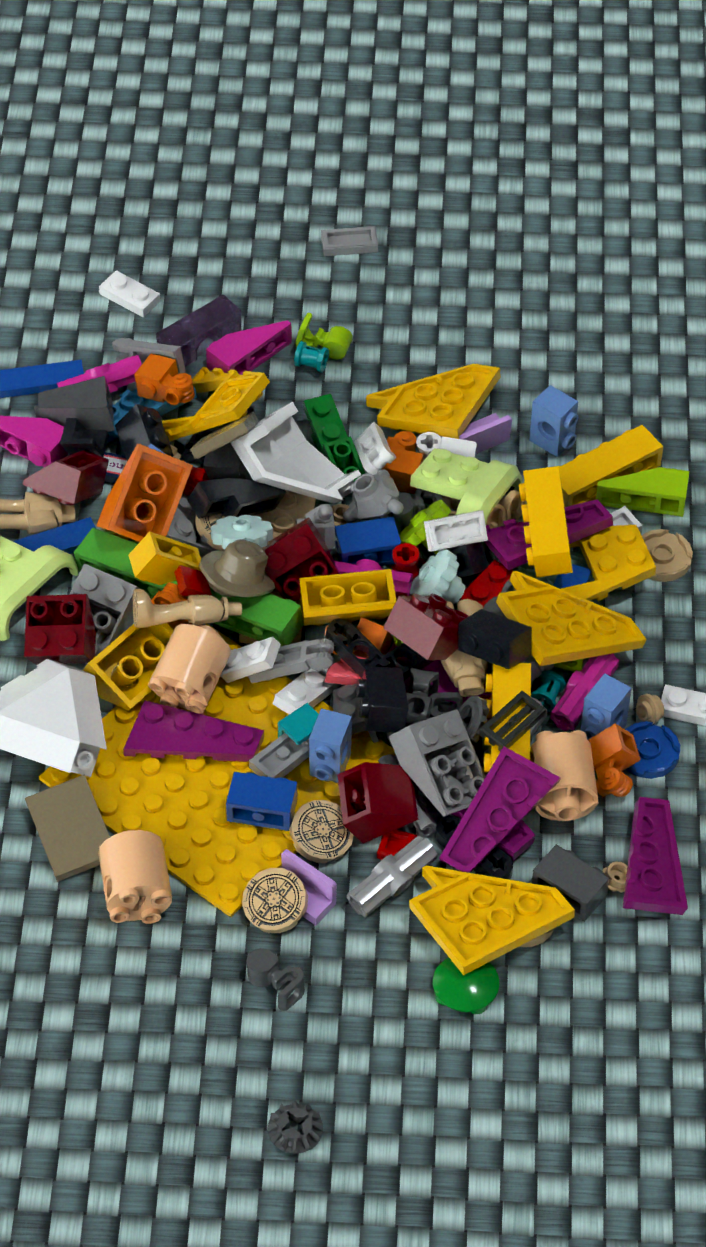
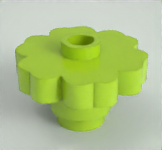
M442 499L433 502L427 509L421 510L413 516L409 526L399 536L401 544L409 543L417 547L421 543L428 550L424 521L448 517L451 512Z

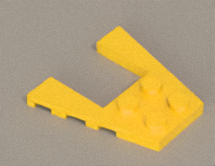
M202 367L192 379L193 387L196 389V393L214 391V393L194 416L162 420L169 441L236 421L246 416L248 413L247 409L251 404L263 395L262 391L270 383L269 379L262 372L244 371L243 375H240L236 370L232 369L228 373H224L221 368H214L211 372L207 367Z
M637 525L610 526L569 544L570 548L580 547L586 563L592 571L591 574L594 581L561 589L589 601L593 599L600 601L607 598L609 592L619 587H622V590L656 575V565Z

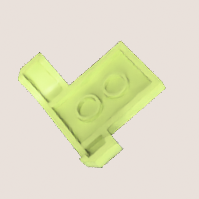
M434 448L411 475L410 486L461 500L455 515L483 510L485 524H487L490 513L509 488L512 486L515 487V490L519 491V484L523 483V480L516 465L498 460L486 463L474 457H465L451 453L446 449Z
M0 536V641L10 638V619L13 613L27 600V596H32L64 567L69 568L72 575L78 576V567L72 555L51 545L42 546L33 552Z

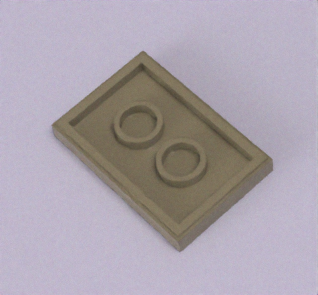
M252 412L203 437L190 451L195 459H199L248 434L259 420L255 413Z
M85 774L25 798L57 882L100 865L99 847L110 836Z

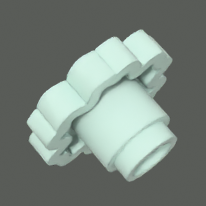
M227 516L218 519L216 525L211 526V539L213 544L222 545L223 549H226L228 544L239 539L256 543L260 547H266L268 541L273 540V527L271 522L262 521L259 516Z
M447 549L440 550L436 556H430L420 568L419 575L413 580L410 594L422 596L436 594L453 604L458 602L465 591V585L462 583L461 578L456 575L459 563L456 561L457 556Z

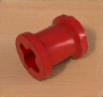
M409 543L397 545L392 552L393 561L396 563L393 566V570L412 573L413 582L420 571L418 564H416L419 560V550L416 546Z

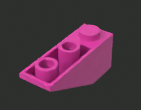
M0 416V446L7 449L10 453L20 455L40 467H46L68 455L60 444L64 426L47 418Z

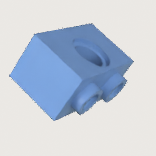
M552 385L547 387L532 403L529 441L556 457L565 449L569 450L577 438L575 431L579 418L577 415L578 401Z
M605 673L584 698L581 731L586 733L587 740L615 723L622 728H625L627 725L632 688Z
M321 708L309 738L310 776L322 781L338 783L337 774L345 771L351 756L352 716Z

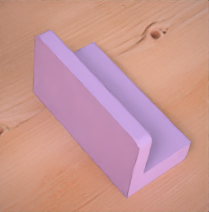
M496 413L470 423L459 436V439L476 442V454L510 440L512 419L509 415L499 418Z
M286 849L281 854V868L295 873L305 885L308 894V907L302 917L316 926L336 905L337 884L328 876Z

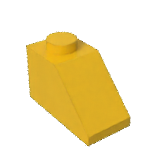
M150 531L128 555L134 576L142 581H148L157 585L177 581L174 572L180 565L201 571L199 567L201 557L198 548Z

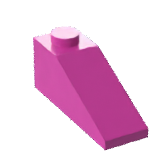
M286 320L226 334L218 341L212 342L206 348L208 370L212 372L214 368H221L224 373H228L232 369L236 370L240 375H243L244 371L254 370L292 343L291 322Z

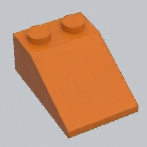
M137 443L105 501L96 526L138 543L149 531L166 537L193 465Z

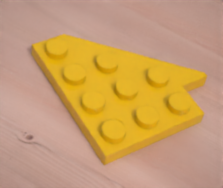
M473 363L368 394L366 396L367 407L382 409L377 415L378 426L387 427L392 430L411 431L418 434L434 432L439 436L459 439V436L464 432L501 378L500 368Z
M512 571L509 579L516 591L499 593L496 604L506 618L532 627L531 654L539 666L643 648L647 640L632 618L518 571Z
M427 865L422 867V876L432 889L409 900L411 911L463 975L562 925L575 916V909L556 887Z

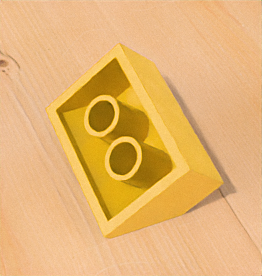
M391 569L299 578L304 626H320L330 623L335 619H344L349 622L360 620L361 617L365 619H385L389 617L396 603Z
M168 623L146 628H136L133 624L84 667L83 671L95 675L98 696L128 711L152 691L148 687V683L174 631Z

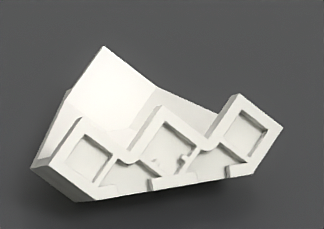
M293 402L282 406L260 420L248 434L230 442L253 481L335 504L343 501V498L354 490L353 480L361 475L359 470L344 474L306 440L292 415L299 412Z
M46 659L25 676L20 675L0 687L1 750L68 773L73 772L80 775L85 774L88 777L92 776L100 748L107 750L95 675L70 665Z

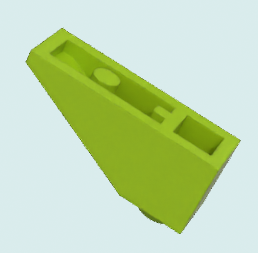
M658 467L598 481L596 500L598 499L606 507L622 508L626 506L629 510L683 517L689 471Z

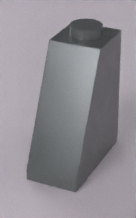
M105 376L38 393V405H34L36 418H47L62 426H65L66 418H77L86 430H106L107 432L115 430L113 399Z

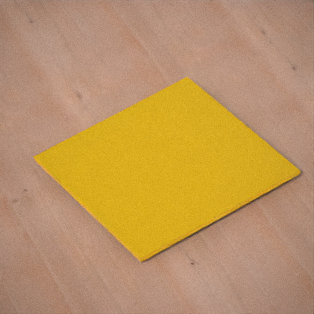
M218 631V634L229 645L230 650L242 647ZM247 676L227 683L220 677L202 715L264 730V740L259 750L261 752L278 739V722L289 715L273 705L275 694L290 684L292 680L282 676L252 684ZM152 690L130 711L115 706L102 718L107 750L100 748L92 776H85L106 828L114 834L127 830H143L158 835L163 842L168 873L226 915L232 917L242 907L243 892L249 880L263 870L281 868V854L286 849L293 854L297 853L293 845L292 836L290 837V831L227 821L226 801L234 772L255 773L249 768V762L213 760L211 756H199L196 759H183V755L165 754L164 758H153L151 754L136 753L135 757L124 756V746L144 700L160 704L161 697ZM324 701L313 707L318 714L321 708L333 711V708ZM368 731L351 735V756L345 771L364 762L379 763L378 760L387 754L395 756L394 749L382 740L373 743ZM309 758L283 777L291 781H297L298 800L295 813L302 805L313 800H327L341 807L338 783L322 781L310 776ZM50 766L39 776V780L51 788L82 775L73 772L68 773Z

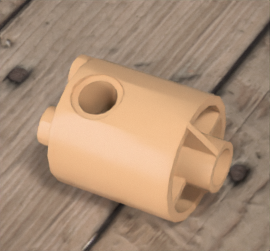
M180 624L176 626L148 683V687L161 697L159 702L162 705L174 708L180 707L190 712L203 714L231 654L229 645L215 629L207 625Z
M580 730L570 733H553L551 731L538 733L536 741L530 747V761L559 776L561 780L535 806L536 811L542 817L554 821H571L587 816L595 810L599 802L591 743L587 740L586 733Z
M127 830L113 835L101 844L98 852L106 906L111 921L121 923L142 920L145 924L158 922L161 919V913L165 912L172 902V892L161 838L152 832L143 830Z

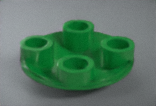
M447 958L439 964L433 975V989L436 1001L441 1005L460 1012L482 1014L487 1009V1006L496 998L499 991L498 973L489 962L463 975L451 959Z

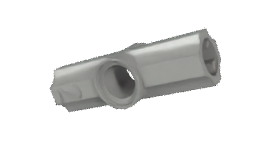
M419 835L394 856L390 854L383 858L373 868L371 875L347 894L346 898L353 910L358 915L367 917L390 897L395 898L403 893L413 882L414 877L422 871V867L429 866L437 859L438 854L434 846L427 838Z

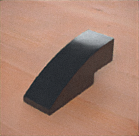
M212 479L198 482L187 501L198 519L223 513L225 517L253 516L275 510L286 494V491L249 479Z

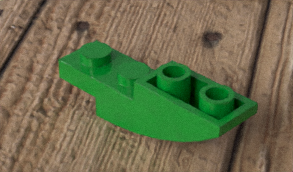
M327 394L304 400L303 408L312 429L311 437L316 449L344 474L359 470L361 475L366 474L351 436H347L332 395Z

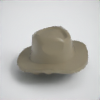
M239 539L228 544L225 550L213 551L206 554L200 560L199 567L209 581V587L220 595L228 597H255L271 593L275 588L274 582L265 571L268 556L265 550L256 543Z

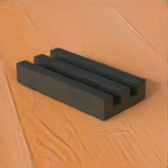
M521 691L479 729V735L483 739L487 737L492 746L496 744L500 752L503 746L509 749L545 716L546 709L525 692ZM524 702L527 704L496 733L493 731ZM535 710V711L532 712L523 722H521L512 732H510L504 739H502L510 730H512L520 721H522L531 711Z

